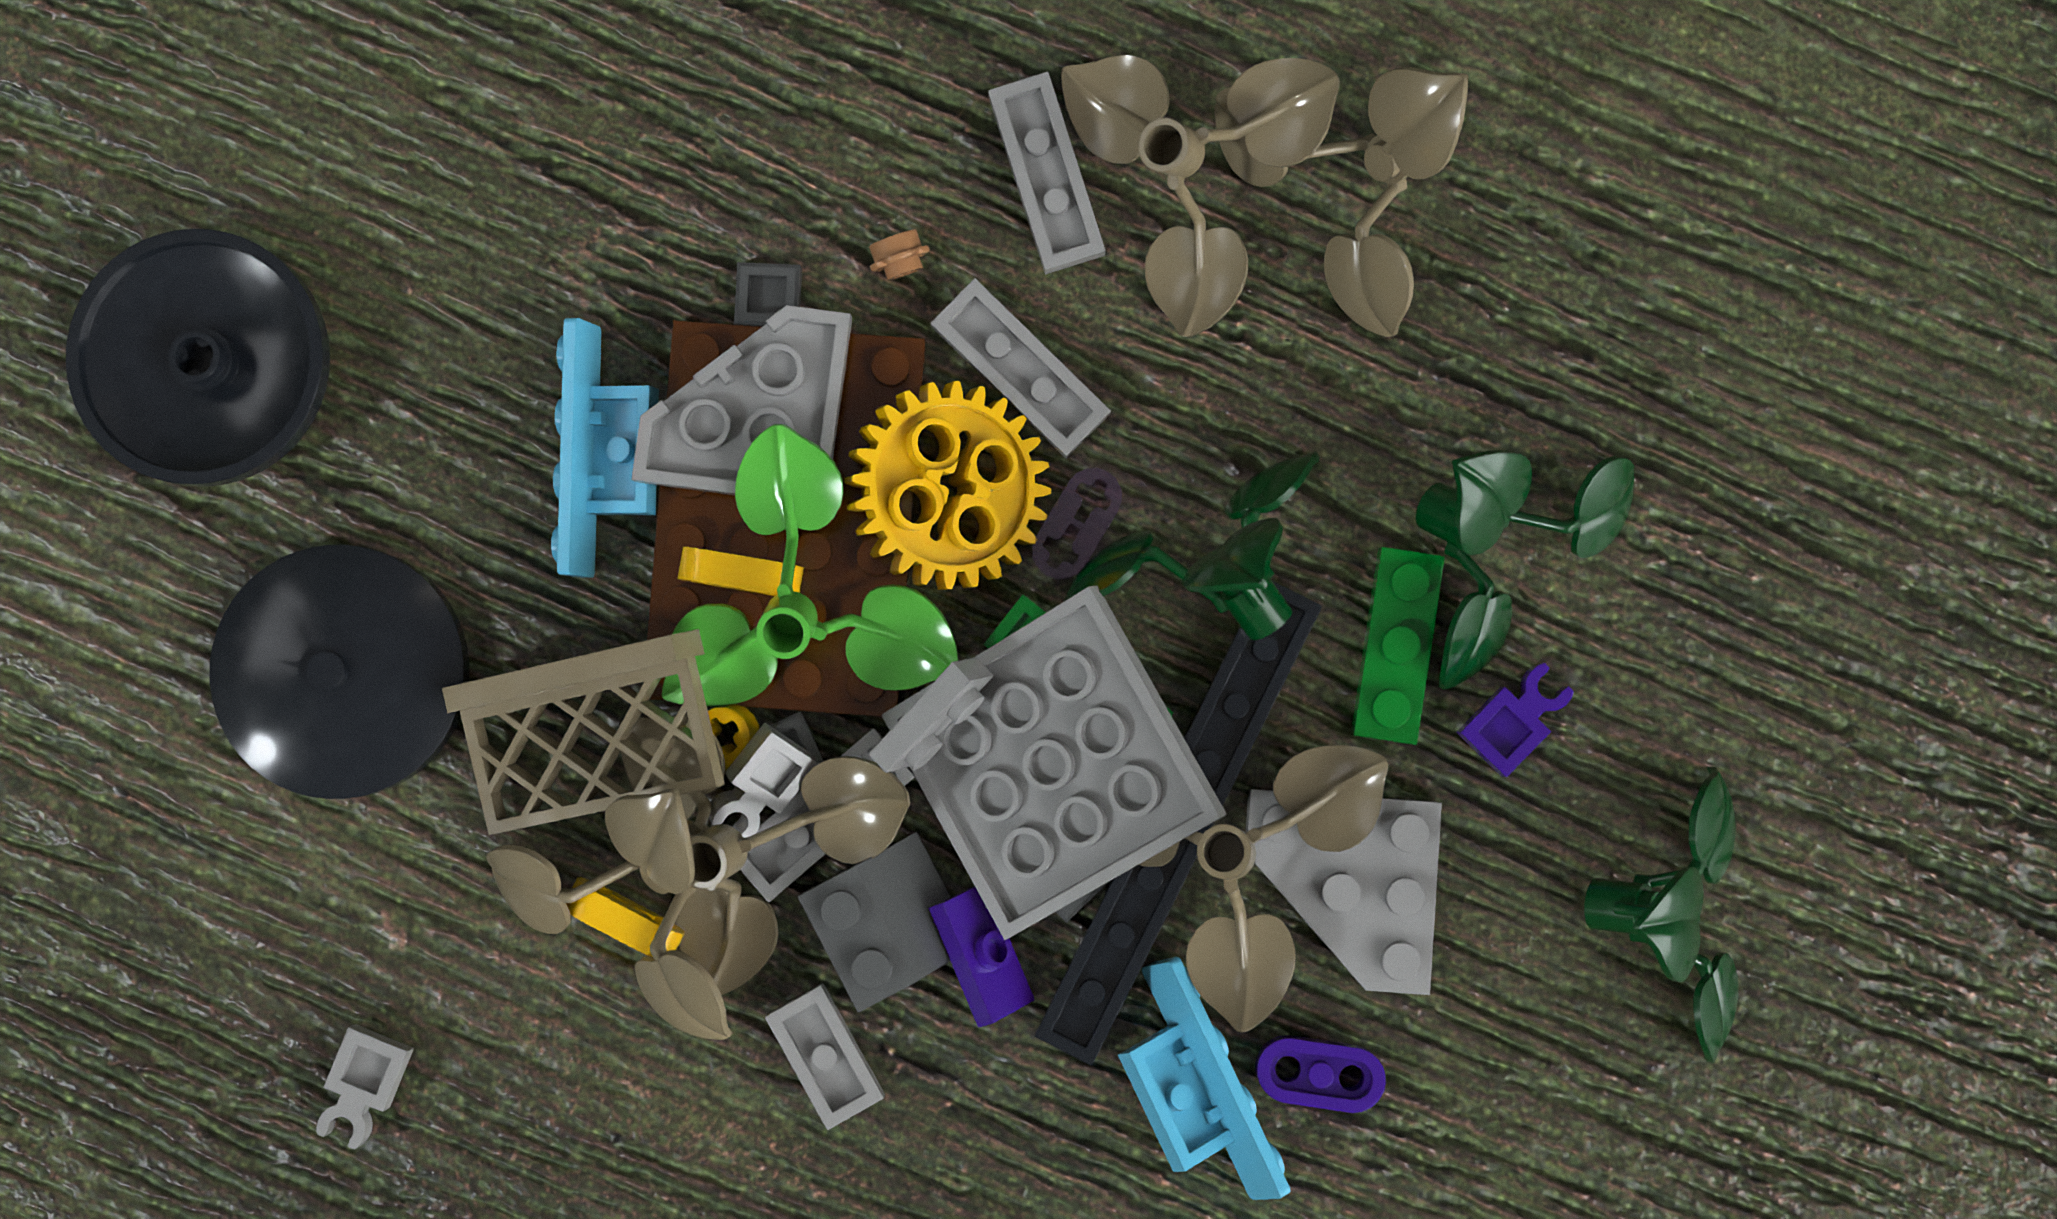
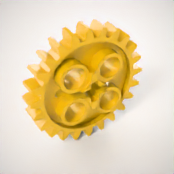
M960 381L945 384L942 396L934 382L920 386L919 400L910 390L896 395L899 411L888 404L875 410L883 428L871 424L860 428L859 433L871 445L869 449L859 448L849 452L848 456L856 463L862 465L863 469L862 473L846 477L844 480L845 484L860 488L862 493L861 498L853 500L846 505L847 510L855 512L865 511L868 518L855 532L857 536L872 533L877 535L879 539L870 552L873 558L884 556L890 552L894 554L889 571L891 574H903L913 566V585H927L933 574H935L938 590L952 589L956 576L963 588L977 587L979 571L987 580L998 579L1002 577L998 559L1007 565L1019 564L1022 561L1020 553L1014 545L1015 543L1021 545L1036 544L1038 539L1027 527L1028 522L1047 520L1048 515L1034 506L1035 498L1051 494V488L1035 483V475L1049 468V462L1031 461L1029 455L1040 444L1041 440L1039 437L1021 439L1018 433L1027 420L1025 415L1009 420L1003 418L1008 403L1006 398L994 400L988 406H984L986 395L985 387L983 386L970 389L964 399ZM923 429L932 432L939 443V454L933 462L924 458L919 451L918 436ZM964 432L967 435V443L965 448L960 451L961 440L959 434ZM982 450L990 453L996 462V475L991 482L983 479L978 472L977 457ZM950 474L949 484L957 487L956 496L948 497L949 489L940 484L941 476ZM906 489L914 492L921 503V514L915 523L906 520L900 511V497ZM965 510L973 513L979 524L978 535L972 543L965 540L959 530V518ZM938 520L937 531L939 537L935 541L930 537L932 525Z

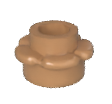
M916 229L895 234L869 246L874 260V264L870 265V270L872 272L884 271L888 281L910 275L923 269L920 258L927 254L930 248L928 245L922 246Z

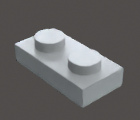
M976 657L952 662L868 755L885 773L909 766L914 770L922 767L941 748L943 743L937 737L952 721L955 724L963 722L981 705L984 696L979 691L994 675Z
M824 983L819 984L765 1016L768 1025L827 1130L884 1099L885 1093Z

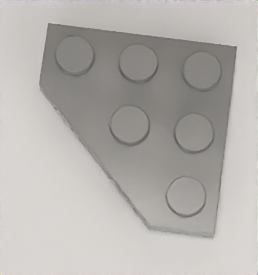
M786 305L767 319V324L739 345L730 347L693 375V380L665 401L660 400L640 416L631 480L638 483L735 495L737 473L746 451L757 436L773 424L787 425L818 445L833 459L852 325L851 314Z
M1248 789L1246 832L1290 814L1277 802L1273 790ZM1382 798L1380 815L1367 838L1355 847L1341 852H1327L1311 847L1301 838L1297 824L1254 844L1256 848L1254 864L1264 873L1287 902L1366 991L1430 995L1441 802Z

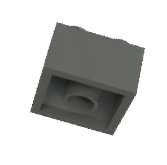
M918 832L890 845L872 859L870 857L861 863H857L797 896L858 1013L914 984L950 961L929 907L950 898L951 895Z

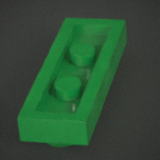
M1387 547L1378 548L1351 735L1417 745L1445 556Z

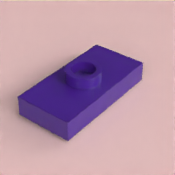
M975 886L929 907V911L978 1028L993 1024L1035 1000L1010 939L1004 940Z

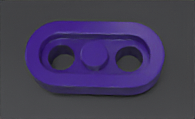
M1281 1035L1267 1041L1259 1050L1255 1061V1073L1259 1084L1267 1095L1282 1103L1359 1113L1373 1107L1380 1100L1385 1090L1386 1076L1382 1064L1369 1050L1359 1045ZM1285 1056L1294 1057L1298 1061L1297 1072L1289 1078L1279 1077L1275 1071L1277 1062ZM1351 1065L1359 1067L1361 1071L1360 1081L1353 1087L1342 1086L1339 1082V1075L1342 1069Z

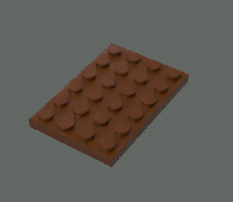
M673 320L667 398L693 380V375L730 347L739 345L761 327ZM850 333L833 461L836 463L843 480L844 493L842 504L834 518L821 529L810 531L798 528L799 541L795 565L804 567L800 593L813 602L817 610L818 621L821 623L846 614L861 616L863 601L867 593L877 586L894 584L908 587L909 569L903 574L897 575L889 572L894 557L892 552L875 558L870 555L873 546L879 539L877 535L872 533L857 536L855 530L868 518L865 511L855 512L847 510L846 505L853 500L861 498L862 493L860 488L845 484L844 480L846 477L862 473L863 469L862 465L856 463L848 456L849 452L859 448L869 449L871 446L859 433L860 428L869 424L883 428L875 410L888 404L899 411L896 395L910 390L919 400V389L924 381L925 339ZM660 486L647 640L673 634L675 627L683 616L692 609L704 604H726L733 606L745 614L750 623L751 630L757 627L765 608L774 596L677 579L683 547H692L783 563L786 529L771 535L755 533L741 518L735 495ZM906 489L900 497L899 507L905 519L913 523L915 493ZM846 627L827 634L823 640L811 637L806 649L796 657L790 659L777 658L778 668L768 687L756 697L737 703V705L882 717L883 713L899 704L900 690L876 688L856 676L848 663L845 648L848 636L855 627ZM662 677L650 700L666 701L662 698L665 677Z

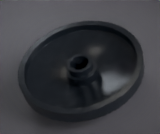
M183 229L161 233L130 246L114 257L100 270L83 293L75 309L66 343V373L70 393L82 422L93 438L104 450L130 469L148 477L185 486L207 487L237 482L254 476L283 458L295 447L313 423L326 392L330 370V348L326 324L313 294L304 281L284 261L258 244L231 233L211 229Z
M324 545L296 551L278 559L253 576L241 588L225 611L216 631L210 657L209 681L215 713L221 728L230 744L251 768L274 784L298 794L324 799H346L368 796L395 787L424 769L440 753L452 736L461 717L460 711L447 713L442 688L469 682L470 663L468 647L459 619L450 602L426 575L407 562L384 552L352 545Z

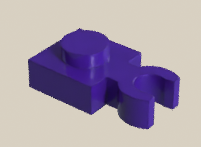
M1545 663L1536 664L1524 673L1520 683L1521 693L1517 697L1506 687H1500L1456 732L1501 777H1508L1551 733L1538 718L1545 711H1556L1563 708L1573 696L1574 691L1569 686H1563L1549 699L1544 698L1539 693L1538 682L1550 669Z

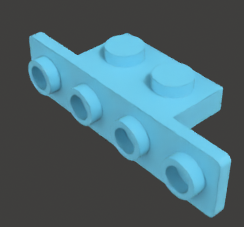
M565 318L563 335L560 336L556 348L557 363L562 371V398L558 400L555 407V425L561 436L560 462L554 468L553 488L555 495L559 499L558 525L554 528L551 538V550L553 558L557 562V572L559 575L593 578L595 575L597 515H656L657 485L638 483L631 479L640 416L659 402V389L650 385L600 386V326L580 318Z
M1179 957L1155 961L1143 967L1142 973L1166 1021L1167 1027L1119 1053L1118 1057L1173 1172L1187 1171L1225 1147L1248 1196L1252 1200L1281 1199L1291 1192L1284 1176L1285 1167L1282 1157L1277 1149L1267 1141L1255 1116L1257 1112L1255 1101L1248 1089L1239 1082L1228 1059L1229 1050L1227 1042L1219 1029L1212 1025L1200 1000V994L1191 982L1187 967L1183 965Z

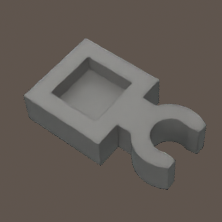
M764 723L726 770L725 774L735 787L733 790L718 794L711 800L710 822L712 825L722 824L729 814L740 812L742 813L741 817L735 822L733 827L744 838L756 834L760 826L759 813L763 808L768 806L778 814H781L801 789L804 776L814 766L818 765L819 762L812 753L767 723Z
M357 1024L348 1027L323 1087L340 1094L337 1104L326 1109L319 1117L316 1127L317 1135L327 1136L333 1131L337 1118L344 1117L353 1125V1135L349 1140L348 1147L355 1150L363 1145L369 1138L373 1127L369 1108L372 1107L382 1112L390 1108L414 1048Z

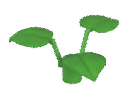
M785 424L769 426L751 443L740 464L735 484V498L741 518L752 531L761 535H771L786 529V545L780 584L777 588L778 594L769 601L757 627L752 630L747 617L739 609L726 604H704L692 609L683 616L673 631V634L699 629L705 654L695 656L706 706L715 707L737 704L756 697L772 682L778 668L777 658L790 659L796 657L806 649L811 637L823 640L827 634L846 627H855L848 636L845 646L848 663L856 676L865 683L884 690L898 691L912 689L935 681L952 662L959 661L956 641L947 620L936 605L922 593L902 585L877 586L867 593L863 601L861 616L846 614L821 623L818 621L817 610L813 602L805 595L793 591L792 584L799 541L798 528L812 531L826 526L840 508L844 491L841 473L833 459L818 445ZM678 674L665 677L662 698L669 702L683 704L684 699Z

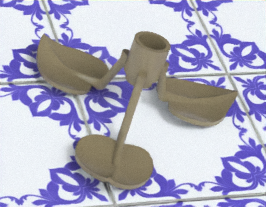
M1120 55L1090 63L1063 67L1061 70V81L1065 105L1070 120L1084 145L1095 156L1114 164H1128L1140 157L1148 168L1168 176V187L1175 191L1191 217L1194 230L1184 226L1169 228L1161 233L1149 247L1145 260V279L1153 300L1170 319L1180 336L1192 337L1209 329L1230 311L1242 293L1248 274V256L1240 235L1234 230L1226 227L1206 230L1205 217L1184 184V179L1194 174L1200 168L1205 156V144L1208 142L1237 140L1245 136L1246 147L1250 155L1265 165L1283 168L1294 166L1309 158L1320 147L1328 133L1340 86L1338 74L1321 63L1301 58H1282L1259 63L1244 71L1235 80L1227 94V107L1239 125L1224 129L1201 127L1195 131L1173 119L1164 118L1169 108V90L1162 73L1147 60L1131 55Z
M1400 67L1384 73L1375 81L1370 91L1368 103L1370 124L1377 136L1371 133L1359 139L1321 144L1313 155L1309 157L1315 158L1364 150V165L1369 175L1377 181L1387 183L1385 191L1357 223L1355 237L1348 234H1339L1331 238L1324 254L1325 278L1334 300L1355 323L1378 335L1391 337L1398 334L1400 323L1412 301L1414 280L1409 259L1400 246L1391 238L1382 234H1372L1369 236L1370 227L1398 193L1407 189V177L1412 179L1432 177L1443 170L1450 161L1457 145L1465 116L1468 92L1467 74L1434 72L1414 67ZM1231 86L1220 91L1215 98L1214 116L1216 129L1232 128L1239 125L1227 107V94ZM1245 136L1232 141H1219L1224 157L1237 176L1249 184L1259 187L1272 186L1283 180L1288 172V167L1268 166L1254 159L1247 150Z
M639 717L628 739L654 756L668 730L650 717ZM688 720V722H687V724H686L685 726L688 727V728L691 730L690 724H689V720ZM713 734L724 779L725 759L723 749ZM678 738L664 764L684 779L701 776L696 750ZM621 751L628 779L633 790H635L646 768ZM840 756L827 759L814 766L804 776L801 783L802 796L810 811L745 838L737 829L726 824L707 826L712 804L705 795L716 790L718 787L680 795L686 820L694 814L697 807L698 813L695 822L688 826L689 833L692 836L691 844L695 867L692 886L696 887V891L686 899L675 921V925L685 931L679 947L681 952L695 959L709 972L721 995L731 992L754 977L769 961L778 939V922L772 906L762 897L741 895V884L728 877L737 873L744 866L750 850L810 823H814V837L817 845L829 857L842 863L850 864L861 863L870 857L872 859L875 858L893 842L911 804L907 789L893 773H885L877 763L860 757ZM656 777L652 786L665 784L666 782Z
M1329 745L1303 751L1284 764L1273 783V793L1277 802L1290 814L1264 826L1252 828L1246 833L1235 826L1220 824L1209 828L1203 834L1197 831L1185 838L1197 845V857L1201 867L1211 876L1224 880V889L1228 893L1235 920L1227 917L1211 918L1195 931L1189 941L1186 952L1188 974L1200 996L1217 1010L1236 1031L1247 1032L1253 1029L1276 1009L1288 990L1296 964L1295 943L1290 931L1281 919L1270 914L1257 915L1247 919L1246 908L1238 887V879L1245 876L1255 863L1256 848L1254 844L1287 830L1297 824L1301 838L1317 850L1341 852L1360 844L1373 830L1380 815L1384 785L1388 772V762L1382 755L1364 748L1347 745ZM1180 842L1139 865L1157 867L1169 863L1177 854Z
M678 788L652 794L626 795L613 801L605 811V824L613 845L627 861L576 888H561L560 876L555 866L541 854L531 849L516 845H504L495 847L487 854L486 859L492 867L493 877L507 904L524 923L535 930L547 934H558L570 925L571 914L566 903H573L637 869H640L642 879L653 891L660 894L668 892L675 894L650 944V952L653 957L644 956L635 964V974L640 990L647 1002L661 1018L683 1032L700 1038L714 1040L727 1039L734 1033L728 1027L723 998L709 972L689 955L676 950H666L667 937L686 899L696 891L695 887L692 886L695 867L691 844L692 836L688 828L694 822L686 820Z

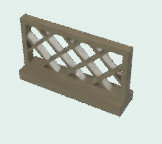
M699 629L442 688L447 713L460 711L488 835L606 811L613 801L626 795L652 794L672 788H678L680 795L724 785L695 656L705 654ZM678 674L684 703L676 717L673 718L650 702L649 699L662 677ZM644 682L639 692L628 686ZM605 690L613 691L631 704L617 731L592 714ZM586 695L581 705L571 699ZM548 703L556 704L574 717L560 743L536 726ZM530 708L525 718L516 712L517 710ZM642 713L668 730L654 756L628 739ZM497 715L518 730L505 755L489 745L483 718ZM688 720H689V724H690L691 730H690L688 727L685 726V725L687 724ZM585 726L610 743L596 768L571 751ZM678 738L696 750L701 776L684 779L664 764ZM528 739H531L553 755L540 780L516 764ZM620 751L646 768L635 790L627 791L607 777ZM564 763L589 781L576 803H570L551 789ZM508 776L532 792L522 813L506 817L500 792ZM656 777L666 782L665 784L652 786ZM599 789H601L609 795L600 798H595ZM543 801L552 807L548 809L539 810Z

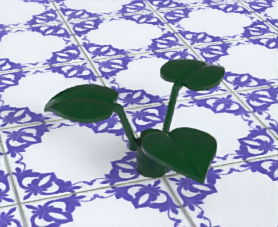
M1490 450L1452 460L1456 489L1438 482L1424 493L1416 510L1415 520L1417 526L1446 541L1447 545L1444 553L1458 560L1478 584V592L1468 594L1461 601L1451 620L1444 647L1439 688L1444 690L1455 687L1482 670L1500 650L1511 623V597L1502 591L1494 592V582L1469 555L1481 554L1491 548L1499 539L1503 529L1508 527L1510 521L1560 533H1573L1571 552L1580 558H1588L1600 553L1617 537L1631 508L1634 493L1635 465L1629 459L1615 455L1595 465L1579 488L1574 502V517L1566 520L1518 511L1524 504L1530 490L1532 466L1527 457L1514 451Z
M1317 451L1300 457L1281 461L1260 471L1242 484L1230 498L1225 508V514L1230 520L1241 518L1242 528L1232 534L1216 550L1207 553L1197 560L1189 569L1159 547L1150 546L1154 540V536L1150 531L1136 532L1110 543L1094 555L1074 579L1065 601L1087 587L1096 585L1101 595L1106 596L1127 582L1143 563L1154 561L1160 563L1182 579V584L1187 591L1200 592L1212 601L1220 613L1229 610L1250 640H1259L1272 634L1285 624L1292 614V608L1270 579L1275 574L1270 567V562L1281 539L1283 526L1277 518H1267L1259 521L1258 519L1262 513L1270 512L1281 506L1298 490L1315 463L1319 462V454Z
M1707 767L1710 775L1702 783L1690 813L1689 846L1693 857L1691 863L1680 870L1661 874H1635L1633 882L1594 878L1586 891L1584 915L1586 924L1590 929L1629 934L1630 941L1648 944L1656 955L1662 971L1671 981L1683 982L1690 974L1693 966L1696 967L1701 979L1697 983L1693 996L1694 1023L1704 1053V1059L1707 1063L1714 1064L1735 1018L1739 984L1735 964L1728 953H1716L1712 962L1708 957L1698 953L1700 947L1699 923L1704 897L1701 876L1703 874L1706 882L1712 884L1718 883L1723 877L1734 850L1736 821L1732 798L1723 777L1716 767ZM1665 885L1660 892L1651 891L1653 887Z

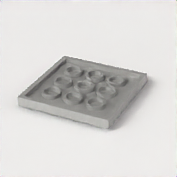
M1097 585L1087 587L977 655L976 658L994 675L979 691L984 696L983 702L963 722L955 724L952 721L937 737L943 743L941 748L926 764L916 770L909 766L1004 940L1018 934L1227 815L1104 596L1099 592ZM932 684L881 715L889 730L895 726Z

